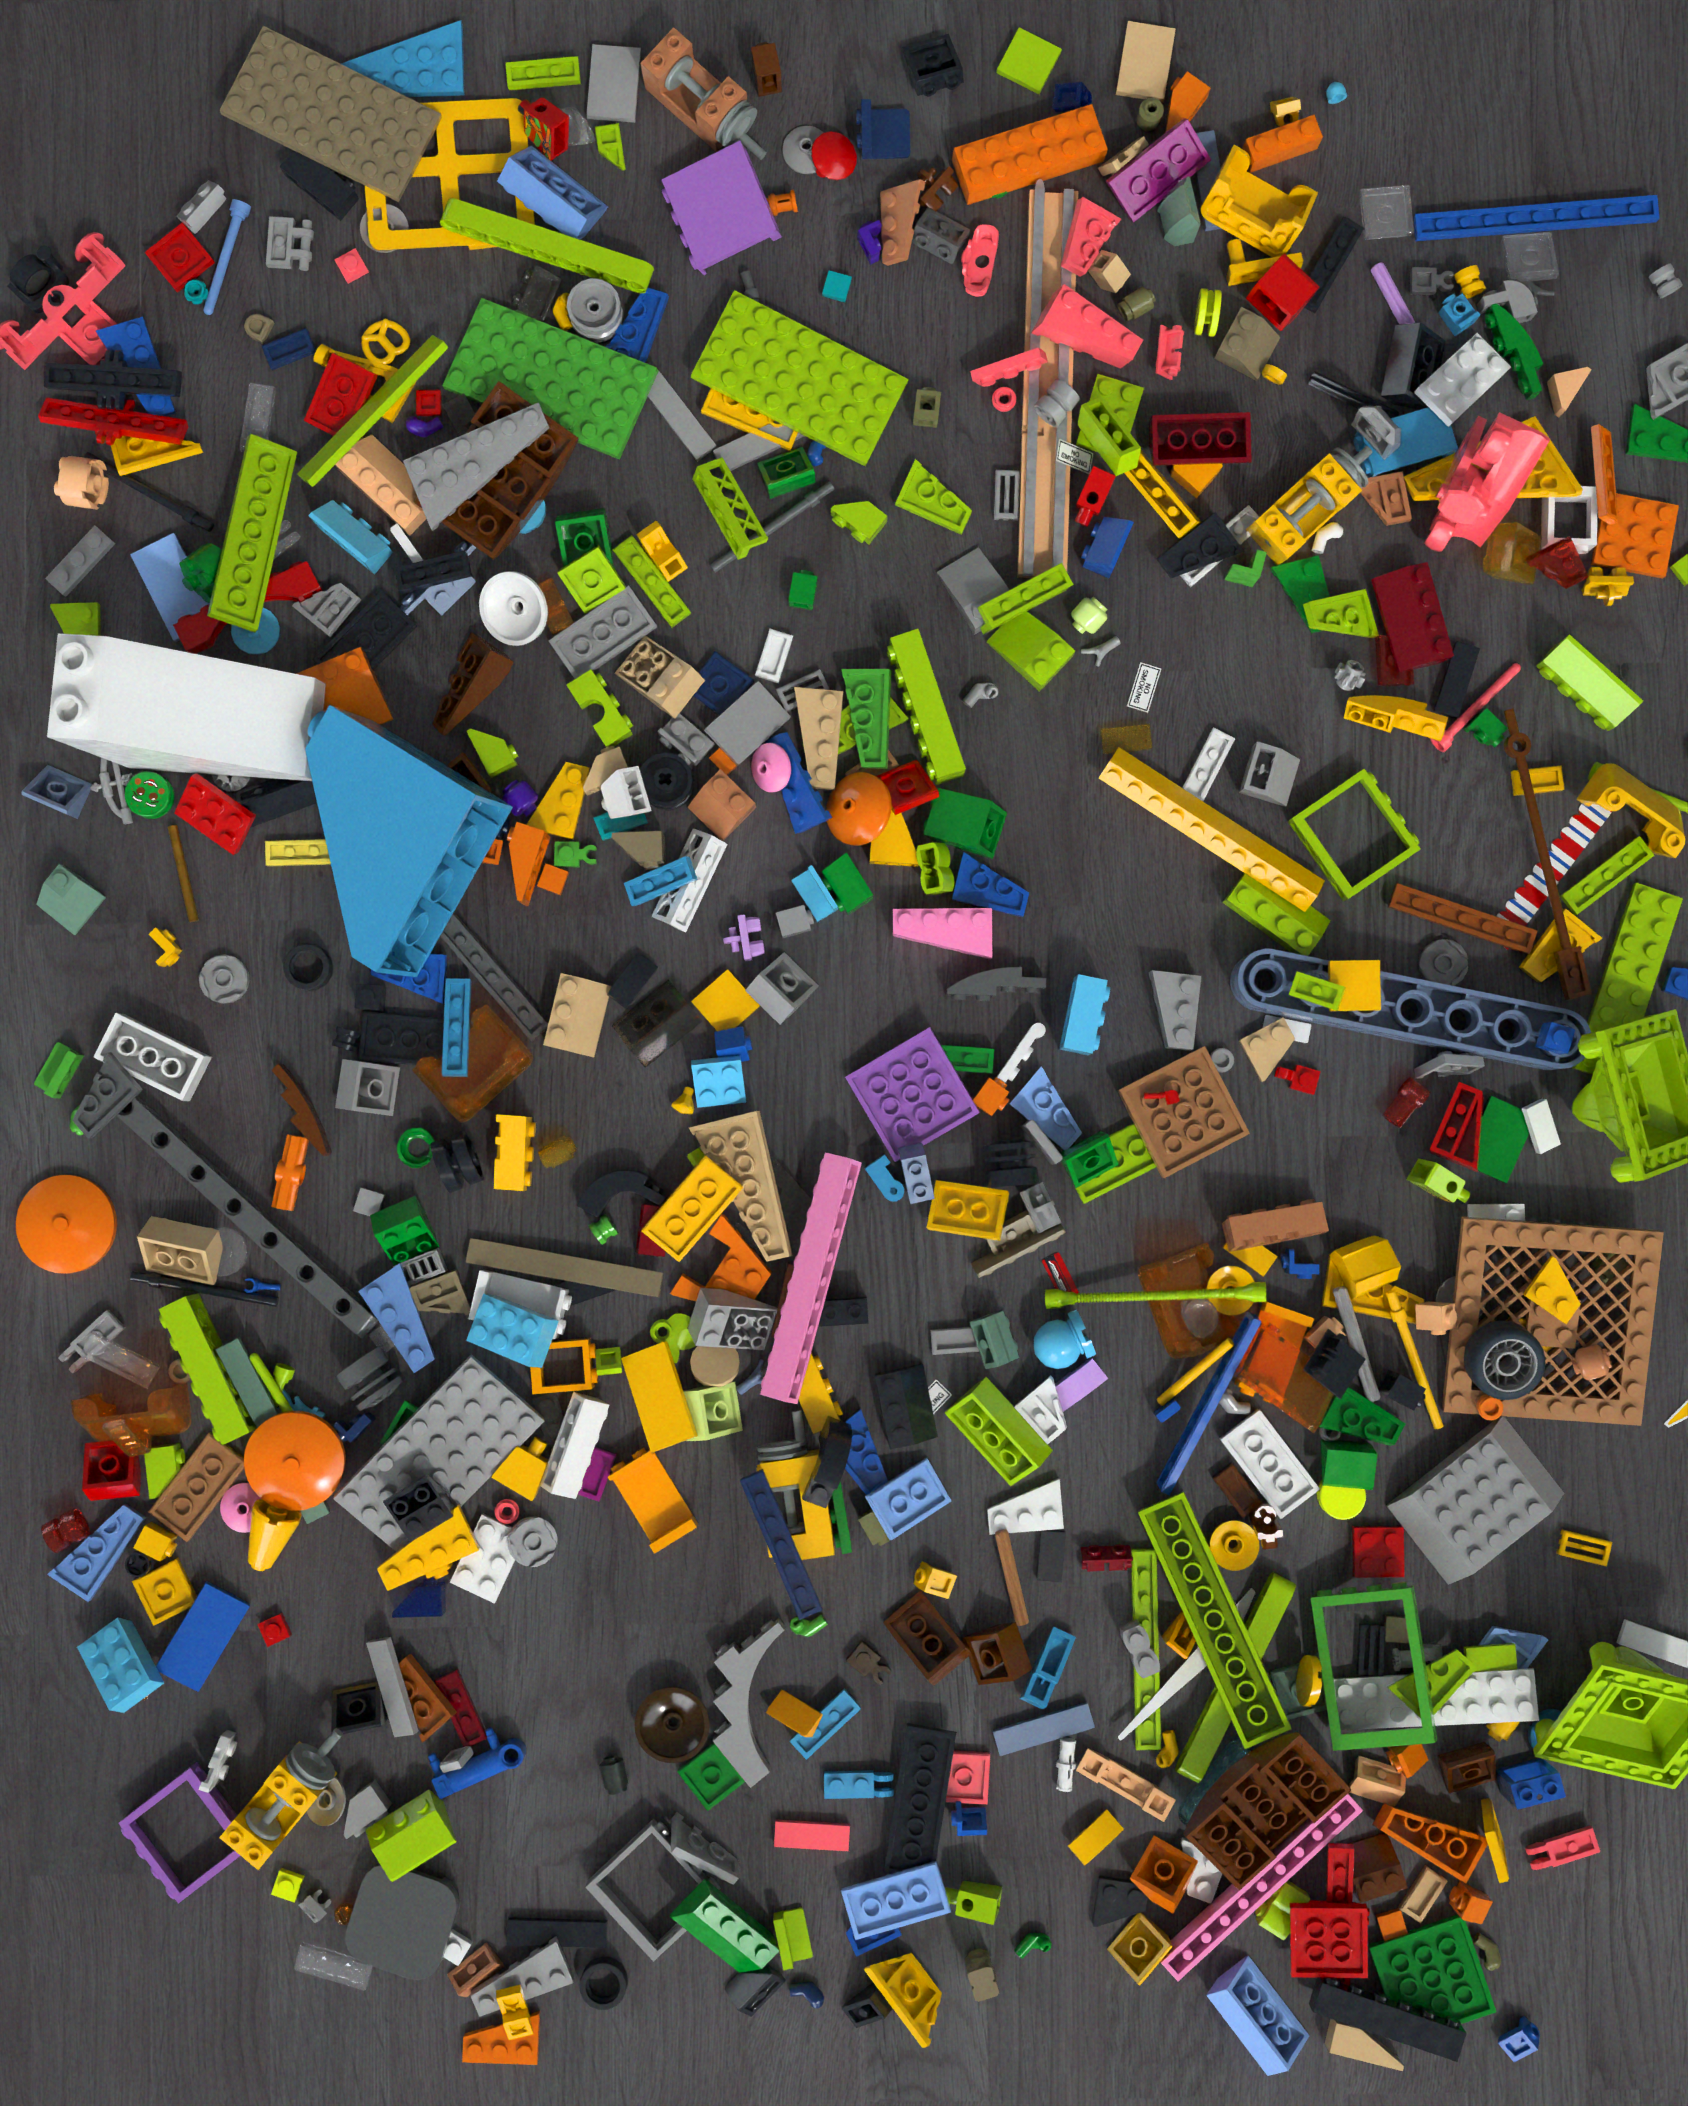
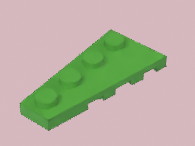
M841 669L845 680L851 719L854 724L861 767L887 769L891 670Z

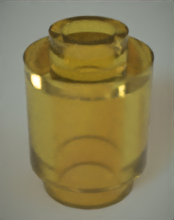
M562 1136L542 1146L538 1154L543 1165L548 1169L550 1167L555 1168L575 1158L574 1152L577 1149L571 1138L567 1139L565 1136Z

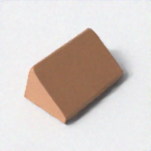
M485 1943L447 1975L458 1996L468 1997L472 1989L494 1976L504 1967V1964L489 1944Z

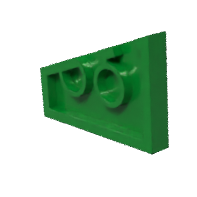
M1634 404L1631 407L1625 454L1688 463V430L1661 416L1653 420L1650 411Z
M1348 1387L1341 1399H1338L1335 1395L1333 1396L1317 1427L1392 1446L1398 1440L1405 1423Z

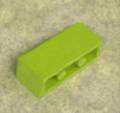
M1101 396L1082 404L1078 426L1113 473L1118 476L1137 468L1141 447L1105 399Z

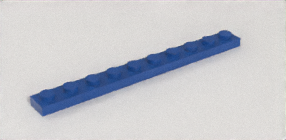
M1657 195L1415 214L1413 217L1415 241L1654 223L1660 219Z

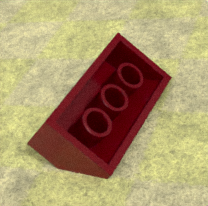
M1250 412L1152 415L1149 420V448L1153 466L1251 463Z
M1428 562L1406 566L1371 579L1397 673L1437 665L1454 656Z

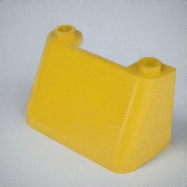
M1233 145L1202 204L1201 214L1207 221L1271 257L1282 256L1288 252L1304 228L1318 192L1305 185L1295 186L1289 194L1282 192L1247 172L1251 163L1249 154L1240 147Z
M1606 763L1601 765L1577 798L1585 806L1589 807L1592 804H1596L1608 811L1620 810L1626 803L1649 821L1642 831L1647 834L1648 843L1646 845L1653 854L1676 858L1685 845V834L1680 810L1616 764Z

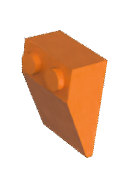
M516 822L515 827H511L509 830L507 841H510L509 850L517 900L523 905L529 906L551 837L544 830Z

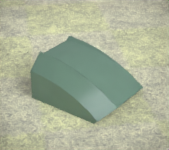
M1189 176L1181 180L1169 191L1157 210L1161 216L1165 234L1164 240L1173 246L1193 243L1201 224Z

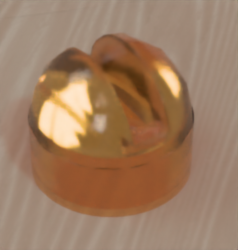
M349 1903L340 1904L334 1913L335 1921L339 1925H348L354 1907ZM342 1910L343 1915H344V1917H345L346 1920H344V1919L342 1918V1916H341V1914H340L339 1911Z

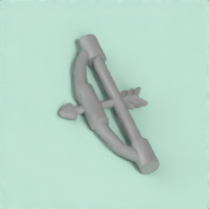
M101 758L99 774L101 784L97 785L95 782L90 789L98 792L102 788L103 796L106 798L111 810L122 818L123 824H131L133 819L131 810L128 808L125 800L124 786L129 782L132 773L121 776L119 764L112 762L116 780L110 781L109 773L107 772V759ZM117 785L122 807L120 810L112 797L113 790L111 786Z

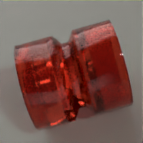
M76 1508L60 1515V1519L55 1518L41 1526L43 1539L54 1553H58L71 1546V1542H79L90 1535L85 1517Z

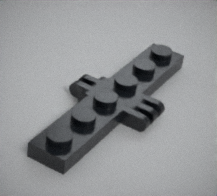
M107 349L105 359H101L100 366L45 362L44 387L56 390L98 392L97 406L99 409L107 407V409L112 410L115 408L116 410H123L125 394L180 397L182 372L169 369L127 367V362L123 360L122 350H115L114 352Z

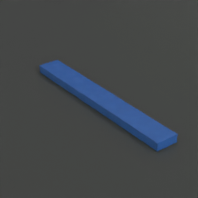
M1249 1311L1246 1312L1232 1339L1234 1346L1224 1354L1156 1483L1162 1493L1170 1495L1255 1336L1262 1322L1256 1314Z

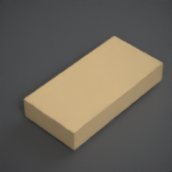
M1424 1865L1399 1904V1909L1421 1923L1448 1881Z

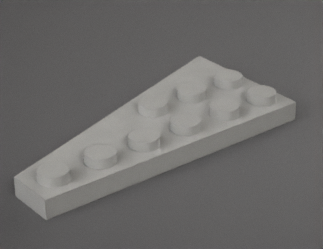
M539 403L403 460L432 531L448 515L451 516L456 511V508L465 500L470 499L495 477L501 468L512 462L518 453L525 447L530 446L550 428Z

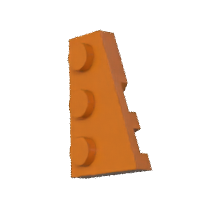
M540 2011L530 2015L533 2027L532 2035L509 2040L503 2024L491 2025L465 2033L463 2036L462 2062L537 2065Z

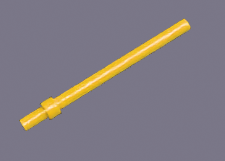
M1387 1291L1386 1296L1391 1307L1390 1315L1399 1329L1417 1383L1426 1388L1424 1402L1434 1429H1440L1444 1425L1406 1322L1407 1314L1404 1307L1400 1305L1396 1291Z

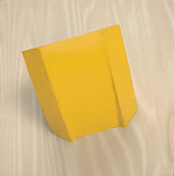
M1375 1235L1336 1249L1329 1255L1348 1289L1351 1300L1396 1281L1401 1269V1265L1389 1241Z

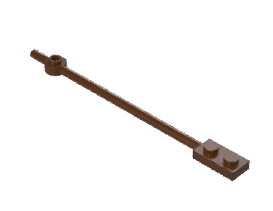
M1514 708L1504 711L1510 736L1504 742V750L1509 757L1516 759L1562 950L1553 953L1564 998L1569 1000L1590 995L1592 992L1581 947L1572 948L1525 757L1530 752L1531 741L1526 734L1519 732ZM1513 743L1517 744V750L1513 748Z

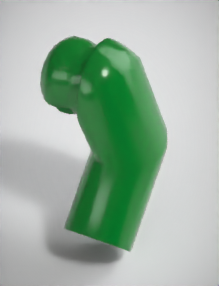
M1029 1933L1016 1946L1014 1951L1023 1959L1032 1948L1040 1949L1043 1952L1049 1951L1052 1943L1050 1937L1044 1933Z

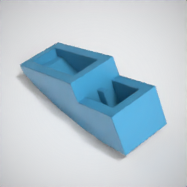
M1052 1627L1020 1696L1021 1700L1040 1709L1047 1707L1055 1684H1058L1076 1639L1075 1636Z

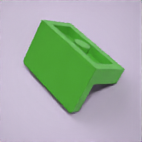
M1257 550L1250 559L1248 567L1232 564L1226 573L1225 580L1253 587L1261 576L1267 552Z
M57 1042L36 1078L34 1085L45 1091L44 1094L52 1098H61L84 1055Z

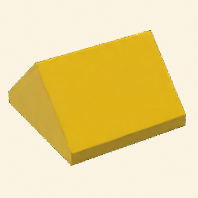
M1140 1912L1133 1917L1107 1950L1134 1981L1141 1985L1173 1946L1169 1936Z

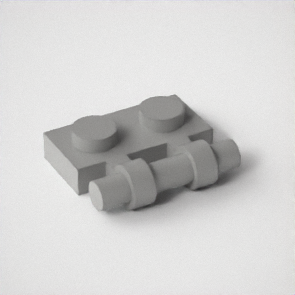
M269 216L266 265L268 268L292 269L293 260H299V269L302 271L309 270V262L312 261L310 244L314 237L312 221L302 220V228H295L296 221L294 218ZM294 238L301 239L300 250L294 249Z

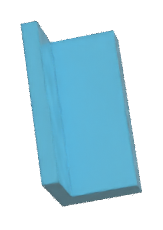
M812 865L808 867L807 871L791 880L817 922L838 910L837 904Z

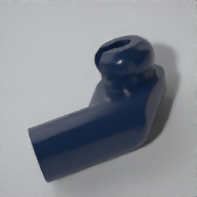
M813 1982L789 1984L790 1997L804 1996L813 2008H820L823 2005V1992Z

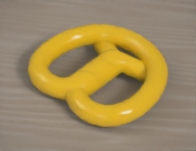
M385 318L373 323L366 329L361 337L362 350L368 360L388 365L394 360L396 355H400L408 350L410 337L400 324ZM387 328H391L401 335L403 339L401 346L395 347L385 336ZM369 342H379L388 355L383 359L374 356L370 350Z

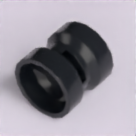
M136 1551L127 1557L125 1569L133 1577H142L154 1569L157 1561L140 1551Z

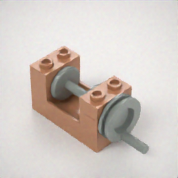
M673 27L640 63L645 89L715 152L722 146L726 148L741 141L745 147L762 160L767 152L746 134L757 116V109L747 101V92L729 76L720 83L694 59L692 43Z

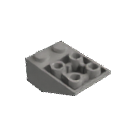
M700 1288L688 1331L695 1346L764 1350L777 1313V1307L724 1289Z

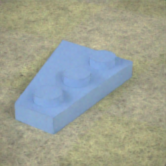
M1042 1066L1009 1103L1027 1120H1034L1044 1134L1064 1151L1070 1148L1082 1133L1048 1079Z

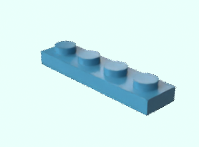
M446 978L442 1055L443 1077H468L471 979Z

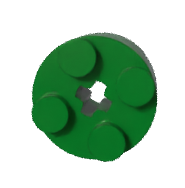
M212 543L200 546L179 563L184 576L182 579L184 586L189 591L194 590L207 603H210L222 552L219 547Z

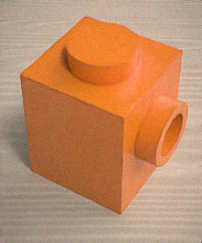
M997 1077L994 1080L988 1078L973 1098V1101L978 1108L992 1116L997 1109L1002 1111L1010 1100L1006 1097L1009 1094V1091L1005 1089L1008 1085Z

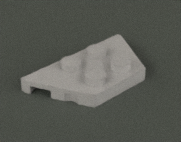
M1688 343L1646 368L1650 412L1653 420L1688 400Z

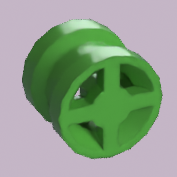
M606 1214L602 1215L598 1222H592L588 1225L602 1245L607 1242V1238L619 1234Z

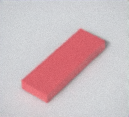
M776 1819L774 1847L849 1851L850 1824Z

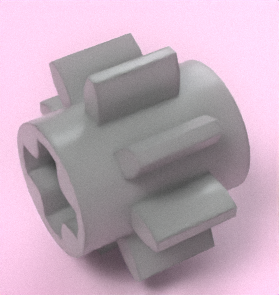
M1348 660L1346 664L1339 663L1335 670L1336 675L1334 678L1337 679L1336 683L1340 688L1351 691L1355 686L1361 688L1365 681L1364 676L1366 673L1363 672L1364 667L1359 662Z

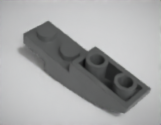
M1022 967L992 969L974 974L955 983L946 990V995H951V1000H966V996H976V1001H991V997H996L997 988H1001V992L1014 993L1016 988L1025 989V993L1038 994L1040 989L1046 988V978L1022 977Z

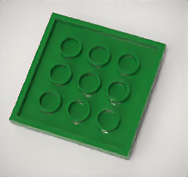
M1458 1914L1407 1931V1934L1387 1941L1381 1940L1368 1945L1382 1990L1390 2000L1396 2002L1399 1999L1407 2001L1413 2005V2008L1419 2010L1427 2008L1437 2014L1436 2016L1442 2018L1451 2016L1459 2020L1461 2024L1497 2012L1466 1921L1461 1919Z

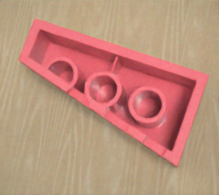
M1065 284L1052 294L1031 332L1037 336L1042 335L1050 338V341L1054 343H1062L1073 347L1072 350L1079 353L1082 351L1092 355V358L1120 369L1133 360L1143 342V339Z

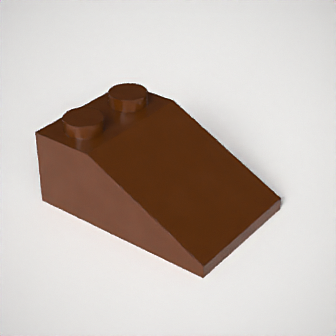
M921 1590L883 1622L921 1673L934 1686L972 1654Z

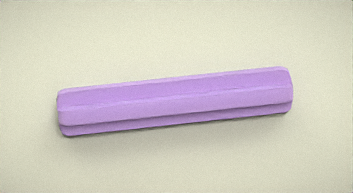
M1380 262L1374 265L1371 273L1399 325L1415 323L1384 263Z

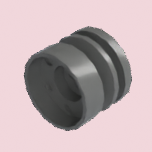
M380 1346L364 1355L336 1376L344 1390L354 1386L358 1388V1391L351 1397L352 1401L361 1396L365 1398L364 1401L356 1406L359 1411L377 1405L394 1393L399 1384L403 1382L401 1376L391 1382L389 1381L388 1377L396 1372L395 1368L385 1372L382 1371L381 1367L389 1359Z

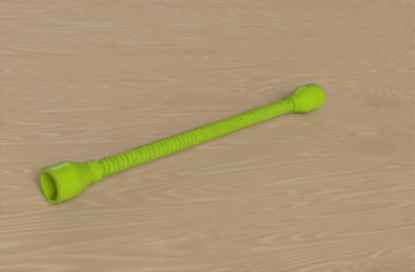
M1252 1282L1234 1289H1189V1291L1187 1289L1186 1291L1167 1290V1292L1166 1290H1158L1157 1292L1126 1291L1125 1293L1106 1292V1294L1105 1292L1103 1294L1102 1292L1100 1294L1098 1292L1077 1294L1060 1289H1046L1045 1305L1046 1309H1059L1077 1302H1115V1300L1116 1302L1118 1300L1124 1302L1128 1300L1147 1301V1299L1148 1301L1150 1299L1151 1301L1153 1299L1179 1300V1298L1180 1300L1182 1298L1185 1300V1298L1208 1299V1297L1209 1299L1211 1297L1214 1299V1297L1234 1298V1296L1237 1299H1245L1251 1302H1267L1266 1282Z

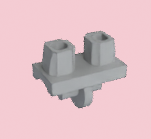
M1043 1182L1020 1192L1038 1233L1061 1223L1054 1207L1055 1203L1050 1199Z

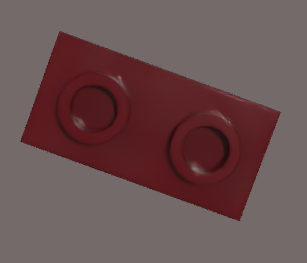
M1091 1545L1081 1547L1082 1569H1087V1572L1104 1571V1563H1109V1571H1126L1127 1568H1132L1133 1557L1130 1545Z

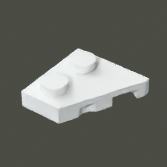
M226 1730L220 1736L208 1765L210 1770L207 1779L201 1782L199 1790L209 1793L221 1780L224 1781L229 1770V1766L226 1765L228 1757H232L237 1746V1742L234 1741L235 1732Z

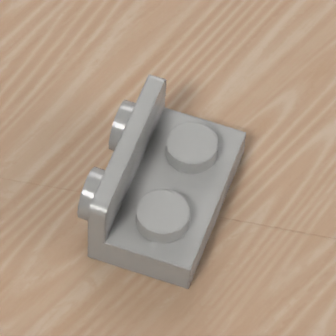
M680 713L676 718L672 717L663 729L660 728L657 731L659 736H661L659 741L669 750L672 747L679 752L678 756L685 760L687 765L692 763L695 767L715 745L714 742Z

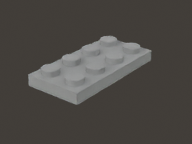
M627 586L626 589L611 597L549 640V643L571 675L576 679L590 669L595 671L656 629L657 625L630 586Z

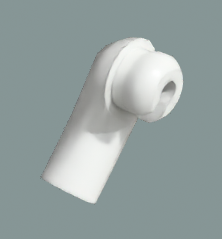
M1331 522L1318 529L1311 551L1323 554L1327 540L1340 538L1343 534V527L1336 522Z

